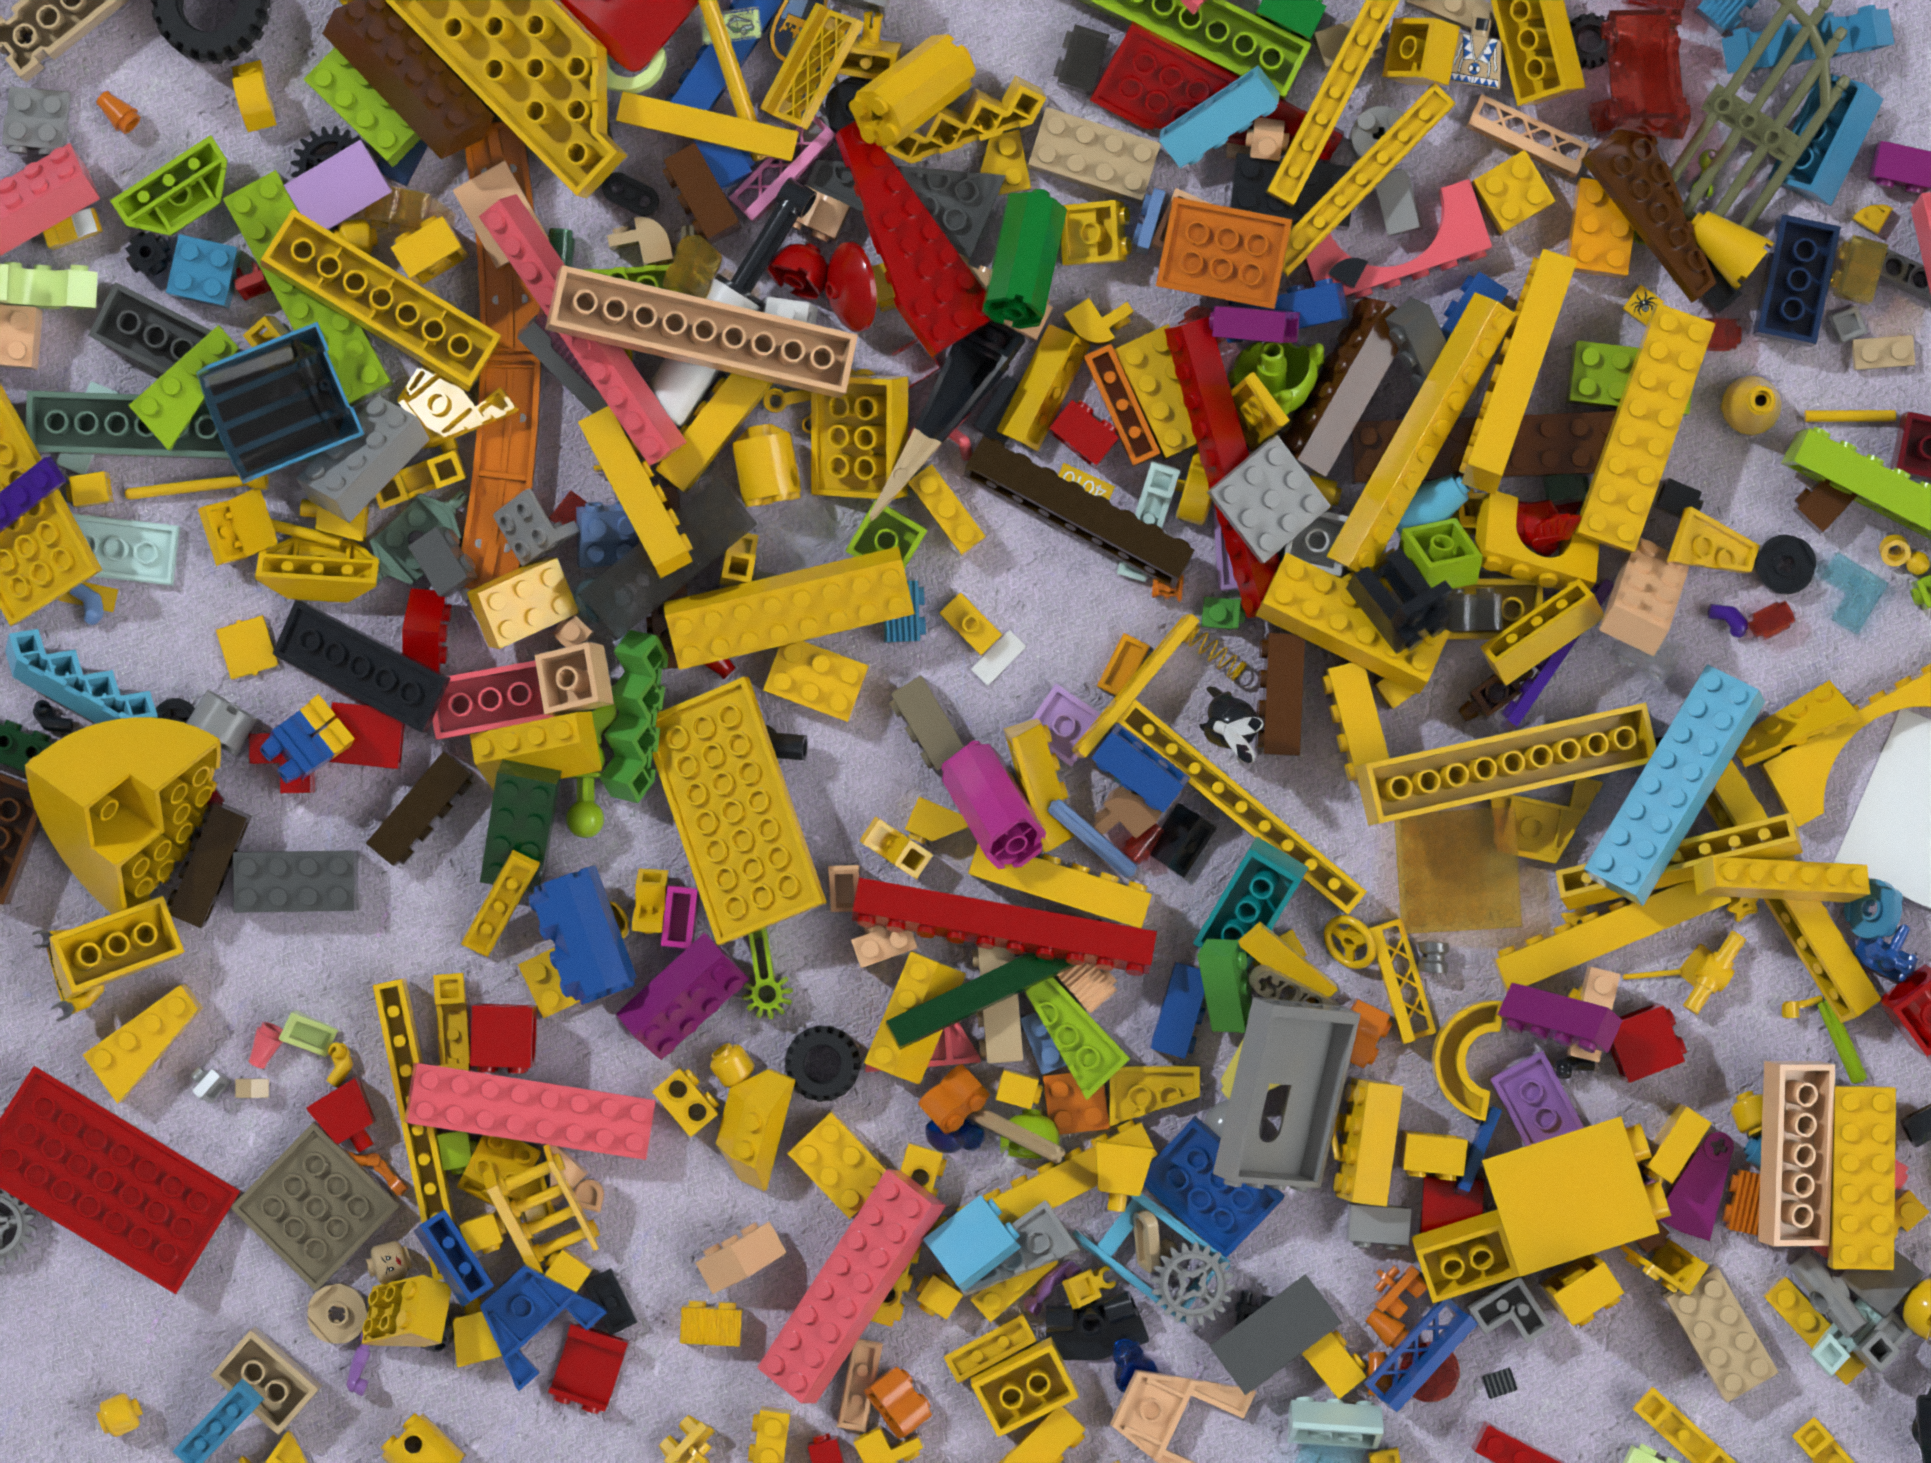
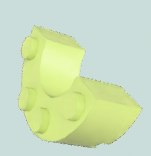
M4 262V264H0V304L29 306L40 309H61V307L93 309L96 308L98 272L88 271L89 266L70 265V270H52L50 265H33V269L22 268V263Z

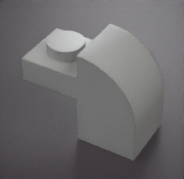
M1892 1311L1886 1319L1881 1318L1852 1351L1872 1373H1879L1901 1352L1898 1347L1913 1332Z

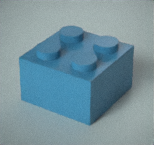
M179 234L166 293L172 297L230 309L235 287L233 280L237 278L236 268L240 265L243 251L235 246Z

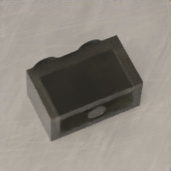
M1076 24L1073 32L1067 30L1062 48L1067 49L1064 60L1058 59L1053 75L1058 77L1057 86L1091 96L1109 40V34Z

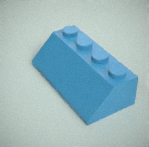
M1831 74V87L1833 88L1840 77ZM1819 77L1815 81L1791 130L1799 137L1821 106ZM1851 80L1846 90H1843L1842 96L1781 186L1809 200L1829 206L1832 205L1884 100L1883 97L1868 85ZM1776 160L1768 176L1769 180H1771L1782 161Z

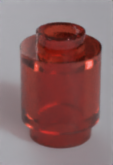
M1776 601L1752 613V621L1748 622V625L1755 638L1761 637L1765 641L1789 629L1790 624L1796 622L1786 601L1781 603Z

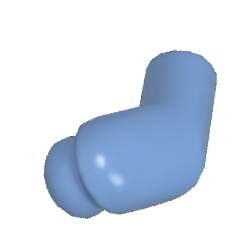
M80 584L71 590V595L83 601L85 613L83 617L85 622L90 625H96L104 614L101 596L84 584Z

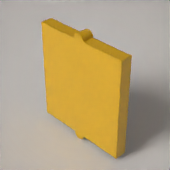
M264 615L245 621L239 619L236 621V624L216 629L231 680L249 674L256 676L259 671L279 665L277 657L272 654L274 647Z

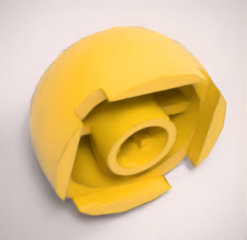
M1931 1278L1920 1281L1902 1300L1905 1303L1902 1310L1904 1322L1911 1331L1926 1341L1928 1337H1931Z

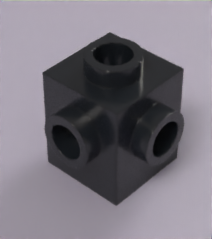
M144 231L138 233L129 240L131 245L125 248L130 255L126 260L134 272L141 271L147 277L151 274L156 276L168 267L167 263L172 261L167 253L171 248L161 235L156 237L151 232L147 234ZM149 247L151 249L150 256L142 257L141 252Z

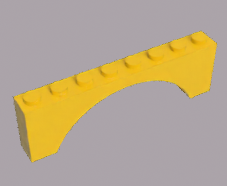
M1931 663L1920 668L1922 674L1912 679L1908 675L1894 683L1896 688L1892 691L1885 693L1883 689L1869 696L1868 700L1870 703L1859 708L1858 704L1853 705L1852 707L1858 712L1861 722L1853 725L1847 722L1837 726L1836 732L1828 735L1822 732L1807 738L1808 743L1798 747L1791 745V747L1783 750L1780 754L1767 758L1758 764L1785 814L1791 813L1798 827L1824 813L1825 787L1831 767L1841 749L1856 732L1874 719L1899 709L1909 707L1931 708Z

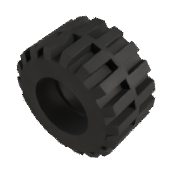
M817 1025L804 1030L794 1038L785 1056V1072L787 1076L796 1079L794 1090L798 1094L800 1093L805 1096L804 1098L817 1100V1102L832 1101L845 1095L855 1084L861 1065L860 1053L853 1039L846 1032L834 1026ZM829 1046L838 1053L841 1066L834 1078L828 1081H818L807 1073L805 1058L814 1047Z

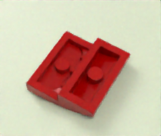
M1427 1175L1423 1177L1419 1234L1481 1215L1483 1211L1484 1179H1474L1470 1192L1463 1197L1454 1193L1458 1177H1456V1181L1438 1179V1177Z

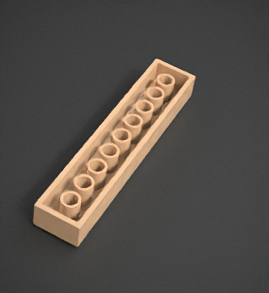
M562 265L557 272L545 330L836 398H841L846 394L858 337L857 334L565 265Z

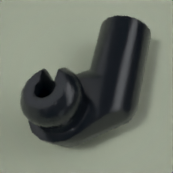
M39 700L34 704L33 715L44 730L72 733V718L58 717L46 700Z
M1573 1056L1561 1058L1555 1064L1557 1069L1556 1076L1560 1079H1569L1572 1076V1070L1594 1071L1595 1062Z

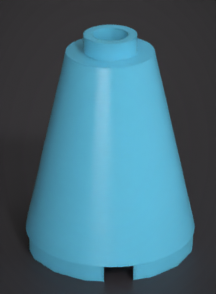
M1450 474L1421 484L1396 527L1400 536L1403 528L1448 520L1469 499L1467 493L1470 491V487L1461 484L1463 477L1459 476L1457 478L1456 475Z

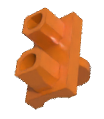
M1412 1265L1407 1268L1396 1282L1393 1279L1399 1274L1400 1270L1395 1266L1387 1273H1384L1380 1268L1375 1272L1382 1278L1374 1286L1379 1293L1387 1285L1390 1286L1375 1305L1382 1312L1386 1311L1397 1319L1409 1308L1398 1298L1400 1293L1406 1288L1412 1295L1418 1298L1428 1288L1418 1275L1420 1272Z

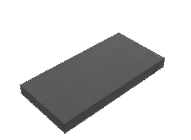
M1305 1274L1209 1347L1242 1392L1247 1395L1341 1325L1342 1322Z

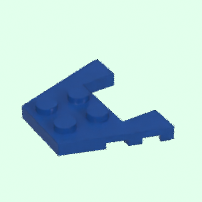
M527 1264L520 1267L480 1303L482 1313L518 1391L539 1374V1370L521 1352L520 1348L563 1309L566 1308L586 1331L607 1313V1310L601 1305Z

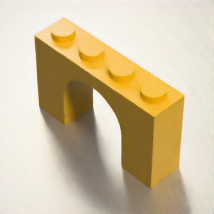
M1499 491L1496 492V495L1490 493L1485 495L1478 504L1475 545L1483 556L1481 567L1489 571L1511 575L1516 579L1531 581L1540 584L1542 587L1561 591L1580 578L1588 589L1591 590L1596 584L1598 542L1572 534L1569 540L1560 541L1558 557L1548 558L1539 556L1530 551L1518 536L1516 529L1518 497Z

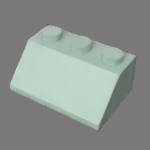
M1297 1397L1296 1400H1291L1288 1414L1287 1443L1378 1449L1384 1431L1382 1406H1374V1403L1371 1401L1344 1404V1400L1341 1399L1314 1402V1398Z

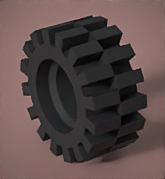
M1584 13L1577 18L1575 17L1570 22L1581 69L1588 68V70H1592L1595 67H1601L1611 58L1616 50L1615 47L1618 39H1616V29L1613 30L1612 22L1610 20L1607 22L1603 15L1596 16V13L1585 15ZM1592 30L1599 35L1601 44L1597 51L1589 53L1579 47L1578 37L1581 32Z

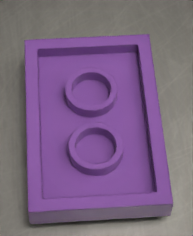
M1543 1050L1489 1078L1525 1147L1584 1128Z

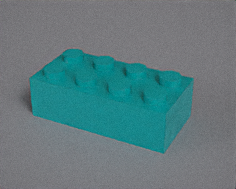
M1256 837L1193 944L1202 948L1206 939L1239 940L1259 922L1272 930L1309 867L1261 838ZM1243 949V952L1247 954V970L1254 958Z

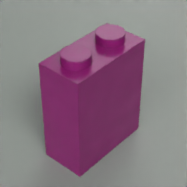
M1215 306L1214 312L1210 314L1209 328L1213 330V337L1296 343L1300 312Z

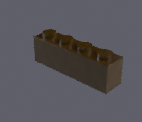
M443 751L369 838L366 844L392 866H397L399 862L405 865L415 853L411 848L418 840L424 842L433 832L432 823L438 817L444 819L454 807L450 803L457 794L462 797L472 786L473 782L470 779L474 774L447 751Z
M221 802L215 803L213 807H207L201 821L205 824L201 835L196 834L190 850L194 851L190 862L185 861L179 872L178 877L182 879L178 890L175 888L172 890L167 901V905L171 906L169 910L171 916L198 928H203L207 925L233 863V852H237L252 818L251 815Z

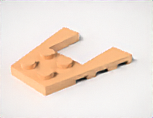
M1135 1369L1110 1425L1157 1463H1197L1166 1449L1190 1397L1194 1396L1244 1419L1256 1391L1253 1390L1245 1395L1240 1387L1235 1385Z

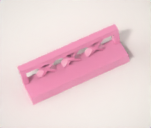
M816 115L813 118V122L823 131L812 142H804V129L797 127L794 130L798 131L800 135V142L796 143V146H800V155L792 163L783 164V160L779 159V164H772L776 158L768 157L729 197L752 222L756 223L775 204L777 194L788 178L793 177L798 180L836 141L835 133ZM767 168H779V177L771 185H762V173ZM758 178V185H751ZM747 189H758L759 197L748 208L738 199Z

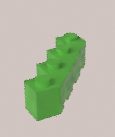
M629 630L614 650L625 672L612 688L613 701L620 714L604 735L615 756L600 775V779L611 797L639 803L655 779L656 769H652L651 764L653 752H658L660 728L656 727L657 711L663 709L665 686L661 685L662 668H667L668 654L657 635Z

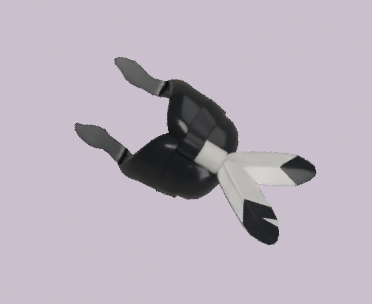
M1207 687V691L1214 699L1208 707L1209 719L1207 723L1199 725L1201 730L1204 731V736L1210 743L1218 747L1232 749L1242 761L1253 763L1255 756L1249 743L1254 739L1256 732L1262 728L1263 721L1257 717L1255 710L1249 703L1242 699L1234 698L1230 691L1222 692L1216 687Z

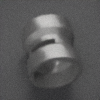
M1419 941V951L1423 954V957L1418 962V972L1448 973V963L1445 961L1444 955L1449 952V943Z

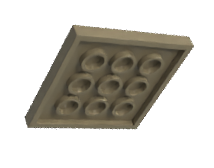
M314 1121L230 1208L316 1292L401 1204Z

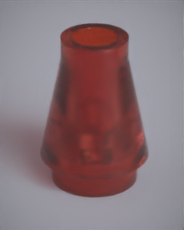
M1155 823L1139 837L1135 838L1132 835L1124 841L1125 846L1121 851L1137 865H1140L1143 860L1147 862L1164 830Z

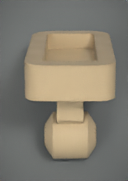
M1145 1209L1133 1214L1136 1258L1141 1268L1148 1273L1156 1272L1154 1266L1162 1267L1160 1256L1172 1258L1170 1248L1173 1247L1178 1252V1246L1170 1239L1159 1240L1158 1221L1154 1214Z

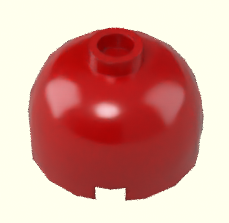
M796 243L789 244L780 249L771 260L767 272L770 278L781 288L784 283L795 288L790 292L791 294L807 300H816L825 288L828 266L824 257L820 254V249L815 245Z

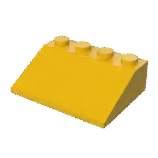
M850 375L846 394L841 398L811 392V495L878 499L908 442V376ZM908 482L893 499L908 496Z

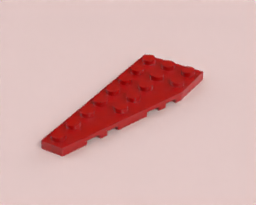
M1132 21L1090 96V101L1142 128L1152 130L1153 128L1163 129L1240 77ZM1279 98L1274 112L1266 117L1262 115L1259 117L1285 121L1284 133H1289V148L1307 112ZM1253 120V124L1249 127V129H1253V127H1254V120ZM1334 127L1319 159L1330 160L1344 136V131ZM1247 130L1242 133L1236 131L1228 137L1227 143L1245 146Z
M856 121L840 129L835 134V138L845 166L850 168L855 182L853 186L857 197L860 196L864 207L862 213L877 255L882 257L886 269L884 275L887 283H891L895 294L893 298L895 306L932 358L992 320L982 312L986 291L882 146H878L875 142L872 144L865 142L861 137Z

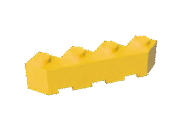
M1015 75L1001 101L980 90L974 89L961 114L945 107L922 124L921 128H917L897 145L883 146L885 152L913 164L922 161V158L937 153L943 154L961 148L964 144L979 139L982 141L1003 134V131L1033 124L1046 100V96L1041 87Z

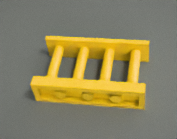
M549 1144L543 1146L547 1159L546 1162L507 1179L502 1177L499 1179L493 1168L482 1173L486 1191L525 1264L543 1274L541 1261L545 1260V1256L586 1238L593 1251L599 1249L596 1237L600 1236L594 1219H587L563 1172L566 1167L560 1153L554 1154ZM553 1172L558 1184L519 1201L515 1199L510 1201L508 1197L510 1190ZM563 1194L570 1205L529 1224L527 1221L522 1223L519 1218L522 1216V1212ZM572 1217L577 1218L581 1228L545 1244L539 1245L537 1243L533 1245L531 1239L534 1238V1234Z

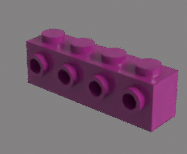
M1511 983L1497 1014L1506 1022V1027L1516 1033L1522 1034L1523 1030L1528 1031L1539 1039L1546 1040L1547 1037H1550L1564 1046H1570L1573 1043L1590 1053H1595V1050L1608 1053L1623 1021L1608 1007L1516 983Z

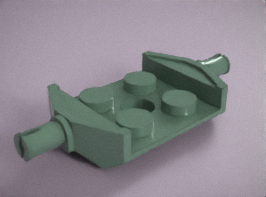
M461 489L448 502L445 501L444 503L419 494L416 500L375 538L370 540L374 556L380 562L377 584L384 576L386 578L391 576L413 585L424 574L408 547L410 545L409 537L413 532L420 531L425 535L436 526L452 529L459 540L462 539L455 510L468 500L469 497Z

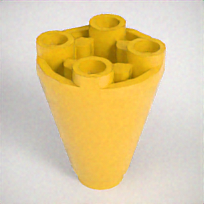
M1749 375L1738 378L1727 387L1722 397L1720 409L1725 421L1732 429L1741 434L1753 436L1764 433L1775 425L1781 413L1782 402L1778 390L1770 381L1763 377ZM1756 396L1759 399H1764L1762 406H1758L1755 403Z

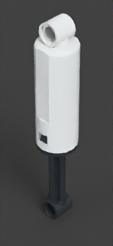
M793 177L788 178L777 194L775 200L778 204L731 281L717 273L703 298L758 311L763 301L752 295L751 292L797 218H803L812 207L817 192ZM665 358L648 386L673 423L682 428L689 422L720 370Z

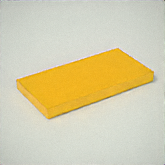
M1254 372L1245 377L1231 390L1244 439L1251 451L1260 447L1290 421Z

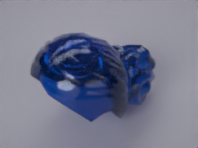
M967 1119L964 1120L963 1125L958 1130L949 1134H944L932 1120L925 1126L928 1143L942 1153H955L962 1148L975 1152L985 1141L984 1130L975 1124H971Z
M1120 1339L1113 1346V1359L1115 1363L1113 1370L1114 1381L1118 1390L1125 1393L1135 1369L1158 1373L1155 1362L1151 1357L1144 1354L1143 1349L1139 1346L1140 1343L1137 1341Z

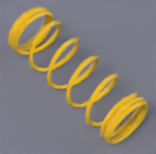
M1199 624L1196 625L1183 642L1187 644L1190 640L1188 646L1191 647L1206 635L1199 648L1198 655L1202 654L1216 642L1207 661L1211 662L1225 650L1217 666V670H1219L1235 657L1226 675L1227 677L1232 675L1230 680L1234 682L1245 669L1247 663L1242 661L1230 673L1237 660V655H1233L1221 665L1228 651V647H1225L1211 658L1217 647L1218 640H1214L1201 651L1209 632H1205L1192 643L1195 635L1201 628Z

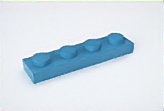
M242 1378L172 1452L184 1463H203L254 1411L264 1398Z

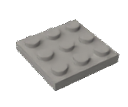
M1273 435L1207 491V494L1260 563H1265L1331 507L1278 435Z

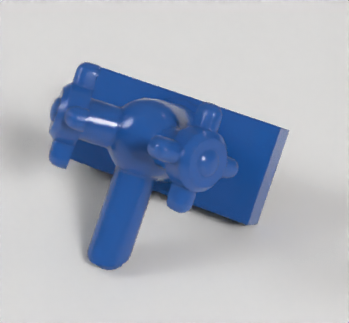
M1905 924L1898 927L1890 944L1884 942L1880 937L1877 940L1860 937L1852 952L1860 964L1898 983L1904 982L1907 977L1914 973L1918 961L1916 955H1910L1901 950L1910 932V928Z

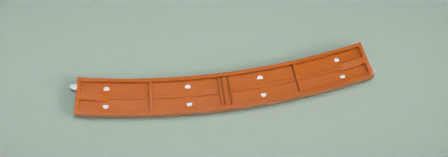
M504 121L491 123L482 140L465 148L469 180L506 161L535 213L527 146ZM476 231L480 323L501 335L500 342L480 373L478 405L501 387L519 410L514 414L480 427L476 431L471 489L461 550L474 562V571L478 578L461 589V597L465 601L469 599L467 591L521 567L518 558L495 521L493 514L528 488L533 490L539 429L542 362L517 338L519 330L535 315L542 320L541 307L511 263L497 270Z

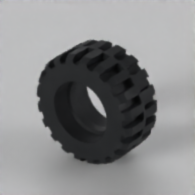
M151 0L154 5V9L151 11L161 35L180 54L204 64L206 61L213 64H222L223 60L226 59L230 61L238 59V54L243 51L248 53L254 48L252 43L256 39L260 41L264 34L262 31L263 26L268 25L270 17L267 14L268 8H270V0H238V9L231 22L222 29L213 32L200 31L190 25L183 11L184 0Z

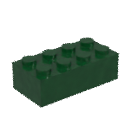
M502 759L496 774L480 877L481 883L493 885L512 850H515L540 863L526 891L534 893V887L543 884L561 770Z

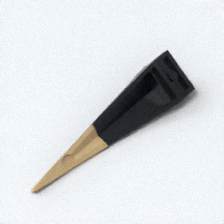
M991 320L952 345L916 426L870 512L871 521L882 512L1009 369L1010 362L1026 342L1023 334Z

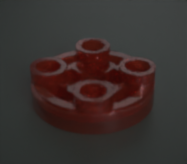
M1432 1341L1418 1343V1347H1427ZM1406 1352L1399 1364V1369L1409 1368L1413 1363V1352ZM1453 1352L1412 1397L1423 1402H1438L1453 1393L1460 1379L1459 1362Z

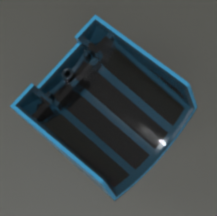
M318 322L209 364L196 372L217 432L243 484L364 435L353 406L350 407L327 353L329 348Z

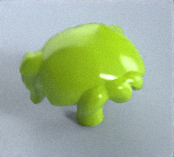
M1267 341L1263 344L1261 342L1251 343L1237 355L1234 361V369L1228 373V380L1236 387L1245 377L1254 372L1287 416L1290 412L1303 405L1315 387L1318 369L1322 367L1325 360L1324 347L1320 343H1316L1311 347L1305 345L1296 347L1292 343Z

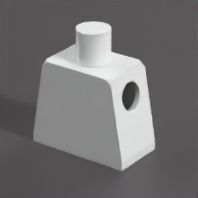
M775 297L762 299L760 312L816 325L818 308L811 303Z

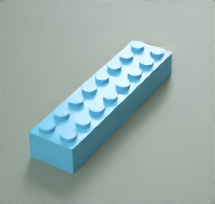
M1708 664L1706 665L1586 864L1584 870L1591 880L1641 906L1645 904L1765 704L1759 689Z

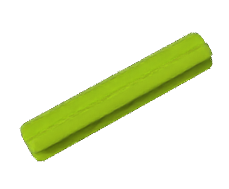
M1824 1000L1817 1006L1851 1083H1861L1867 1079V1075L1844 1023H1840L1827 1000Z

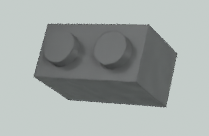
M436 526L408 547L439 597H450L478 578L474 571V562L460 549L458 545L460 540L452 529H448V527Z

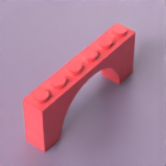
M1470 179L1443 187L1438 191L1441 201L1439 229L1431 245L1421 255L1397 266L1378 267L1367 264L1354 289L1343 284L1345 298L1355 295L1357 300L1372 295V289L1383 286L1384 290L1402 285L1401 279L1412 276L1413 281L1422 279L1430 275L1429 270L1440 267L1441 271L1459 266L1458 260L1469 257L1470 262L1487 257L1486 251L1492 248V244ZM1331 234L1304 259L1313 288L1315 287V281L1332 278L1327 274L1336 263L1352 258L1337 245ZM1332 278L1333 283H1341L1340 281Z

